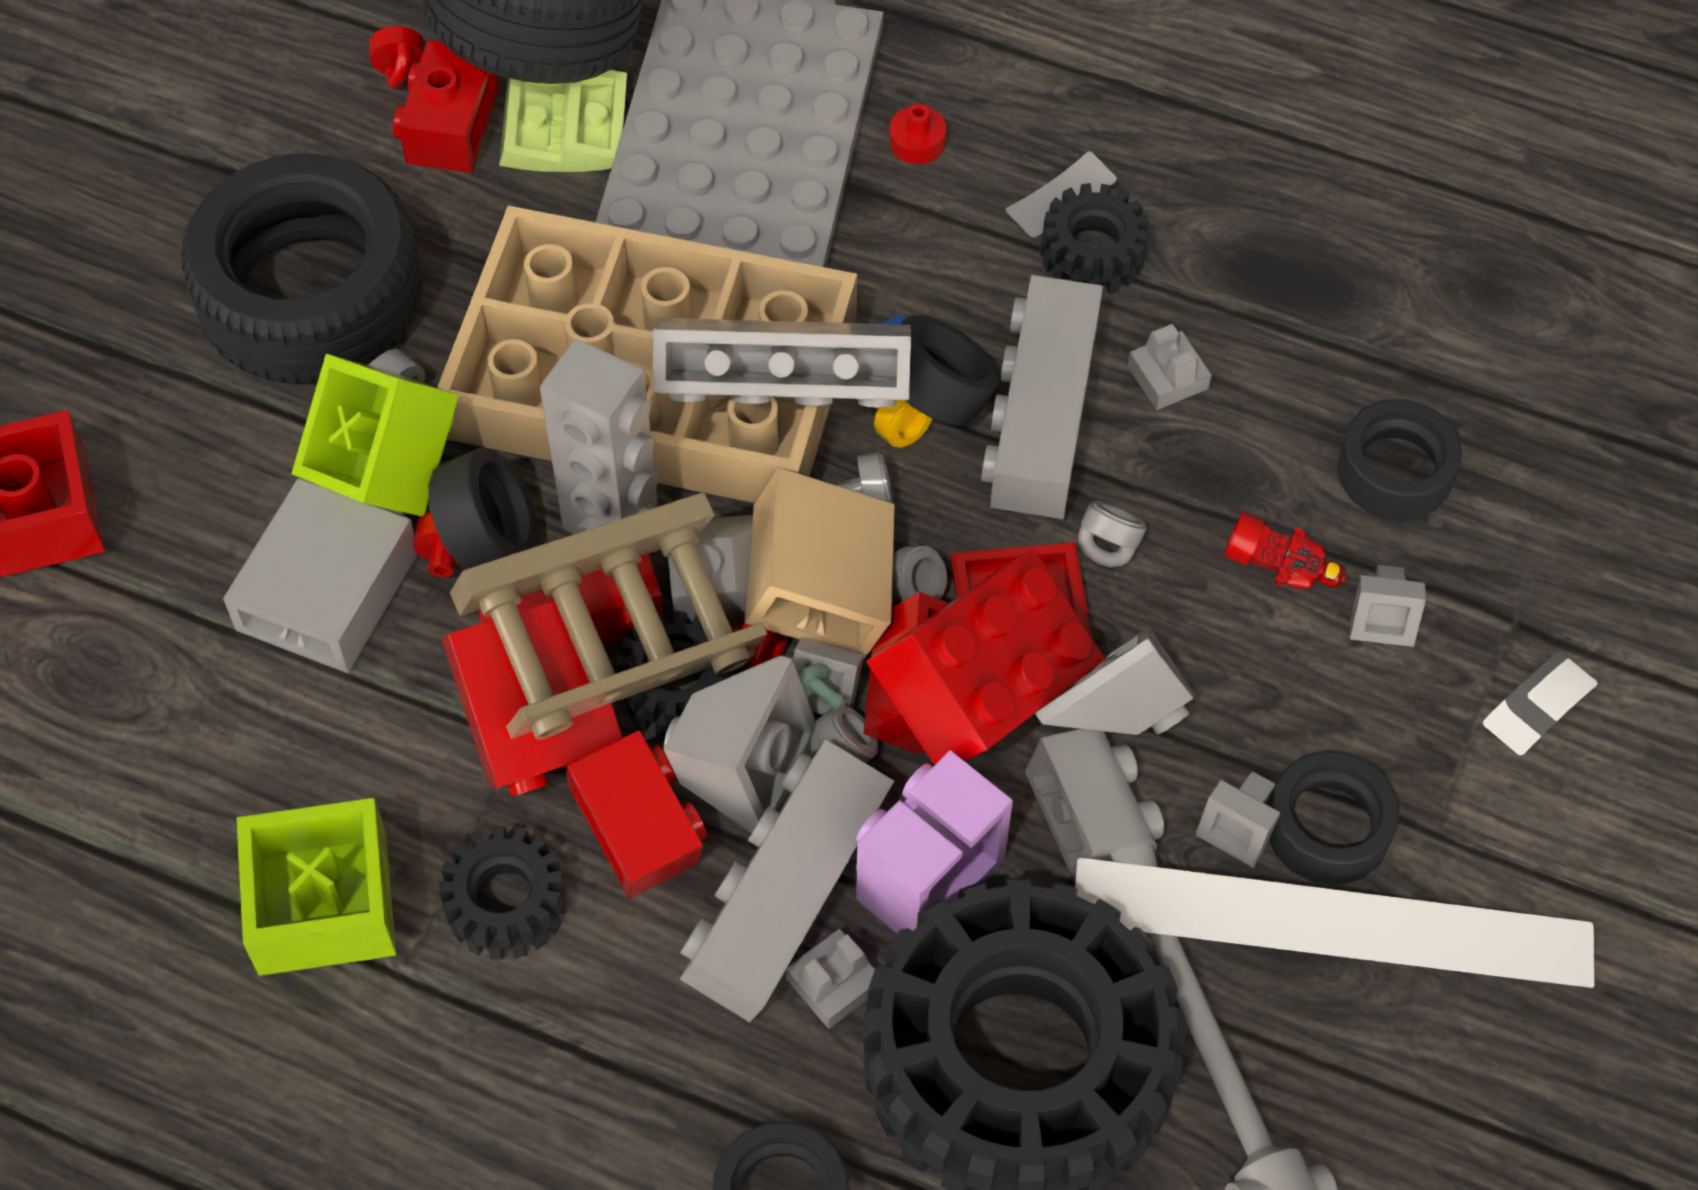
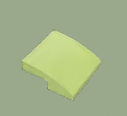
M610 69L595 78L561 84L531 83L508 78L499 166L540 172H588L611 169L623 131L627 73Z

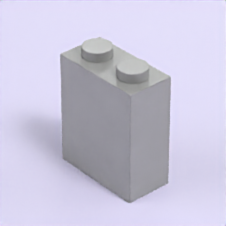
M298 478L223 598L235 630L349 673L418 555L413 548L415 534L411 519H408L400 511L364 504Z

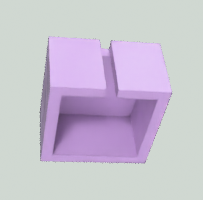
M951 750L934 767L928 763L921 766L910 777L903 789L902 795L907 799L903 803L899 800L888 812L884 809L877 810L863 824L856 837V900L895 933H898L900 929L906 928L914 931L917 928L918 912L936 900H943L946 905L957 900L959 889L983 882L1005 859L1013 800Z

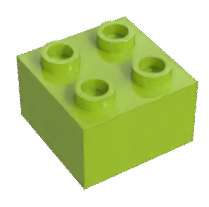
M326 354L291 474L364 504L424 517L429 500L428 484L433 470L439 466L447 435L453 425V414L459 395L385 369Z
M375 798L236 817L243 945L258 976L396 956L387 836Z

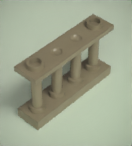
M704 492L462 571L450 591L459 616L481 610L484 617H492L529 704L521 707L506 726L511 739L532 731L536 740L548 738L571 727L574 724L571 717L711 667L716 675H721L738 669L752 660L749 652L767 635L762 622L736 632L732 631L695 547L700 542L698 535L715 516ZM658 550L662 551L664 557H672L708 642L677 653L673 650L637 567L642 561L640 556ZM601 569L605 576H613L649 659V662L617 674L614 672L577 586L582 582L581 576ZM541 589L545 596H553L590 682L558 695L553 693L517 608V605L522 601L520 596Z

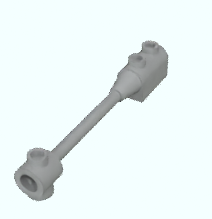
M1077 729L1042 737L1025 770V774L1074 883L1076 882L1078 858L1159 867L1155 853L1157 849L1155 840L1160 839L1163 835V817L1158 805L1153 800L1137 803L1129 783H1133L1137 778V764L1130 747L1126 744L1111 747L1104 731ZM1145 932L1156 946L1154 953L1159 964L1169 967L1178 988L1175 999L1180 1010L1184 1012L1185 1021L1248 1156L1246 1162L1236 1174L1235 1182L1227 1184L1225 1190H1337L1334 1177L1325 1165L1317 1164L1308 1167L1299 1149L1274 1146L1178 937Z

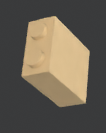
M778 467L754 504L745 623L756 625L762 622L766 630L800 640L804 637L864 654L863 658H865L891 623L895 504Z

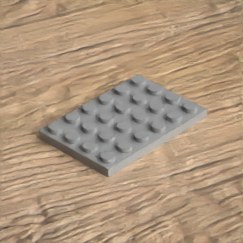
M661 0L595 223L826 268L881 38L883 12L805 0Z

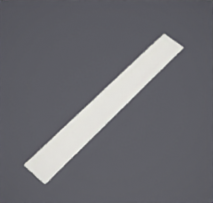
M1087 858L1077 859L1075 888H1078L1077 896L1093 904L1098 899L1111 904L1121 911L1120 922L1129 930L1138 927L1147 933L1588 988L1594 987V930L1592 922Z

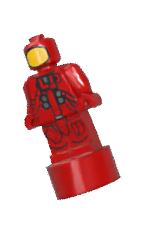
M1241 511L1225 547L1224 558L1244 566L1251 562L1276 571L1277 577L1274 580V584L1277 586L1286 584L1294 588L1309 589L1317 577H1319L1321 584L1331 588H1336L1339 584L1343 585L1347 576L1344 573V566L1331 560H1327L1324 563L1323 561L1326 556L1324 547L1312 541L1301 528L1296 527L1292 532L1293 536L1290 538L1270 530V527L1265 526V519Z

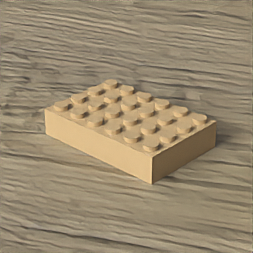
M508 205L438 384V388L459 395L453 414V425L446 439L552 461L540 385L576 338L644 370L647 400L651 404L649 424L651 437L654 439L653 462L654 472L658 475L657 483L756 503L778 467L810 477L831 404L820 406L802 405L795 403V397L770 396V401L767 403L745 404L732 401V395H707V399L704 401L680 402L670 400L669 393H653V329L659 318L855 323L857 317V274Z

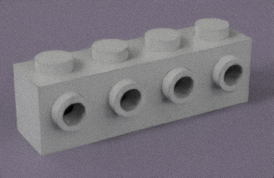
M1031 275L1027 299L1015 298L1010 333L1020 334L1018 347L1006 345L1001 372V381L1011 383L1009 395L997 394L991 431L1001 432L999 446L987 445L981 482L992 483L990 508L1064 519L1103 286Z
M659 318L653 329V393H669L670 400L680 402L704 401L707 399V395H732V401L745 404L767 403L770 401V396L795 397V403L813 406L832 404L833 398L858 399L859 405L867 407L895 406L896 400H909L911 325Z
M575 338L540 385L562 525L564 530L573 534L658 507L656 491L658 475L654 472V439L651 437L649 424L651 404L647 400L644 370Z
M827 739L823 741L812 758L800 752L780 785L791 792L781 810L778 812L768 806L747 840L758 847L747 867L735 861L714 896L725 904L713 924L701 918L683 946L680 954L691 961L680 977V980L746 1021L751 1022L764 1008L857 847L856 837L859 830L867 819L879 809L894 781Z

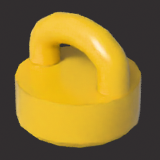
M896 400V405L891 407H875L877 409L874 419L875 432L893 447L902 448L913 444L925 433L932 421L931 417L916 410L905 400Z

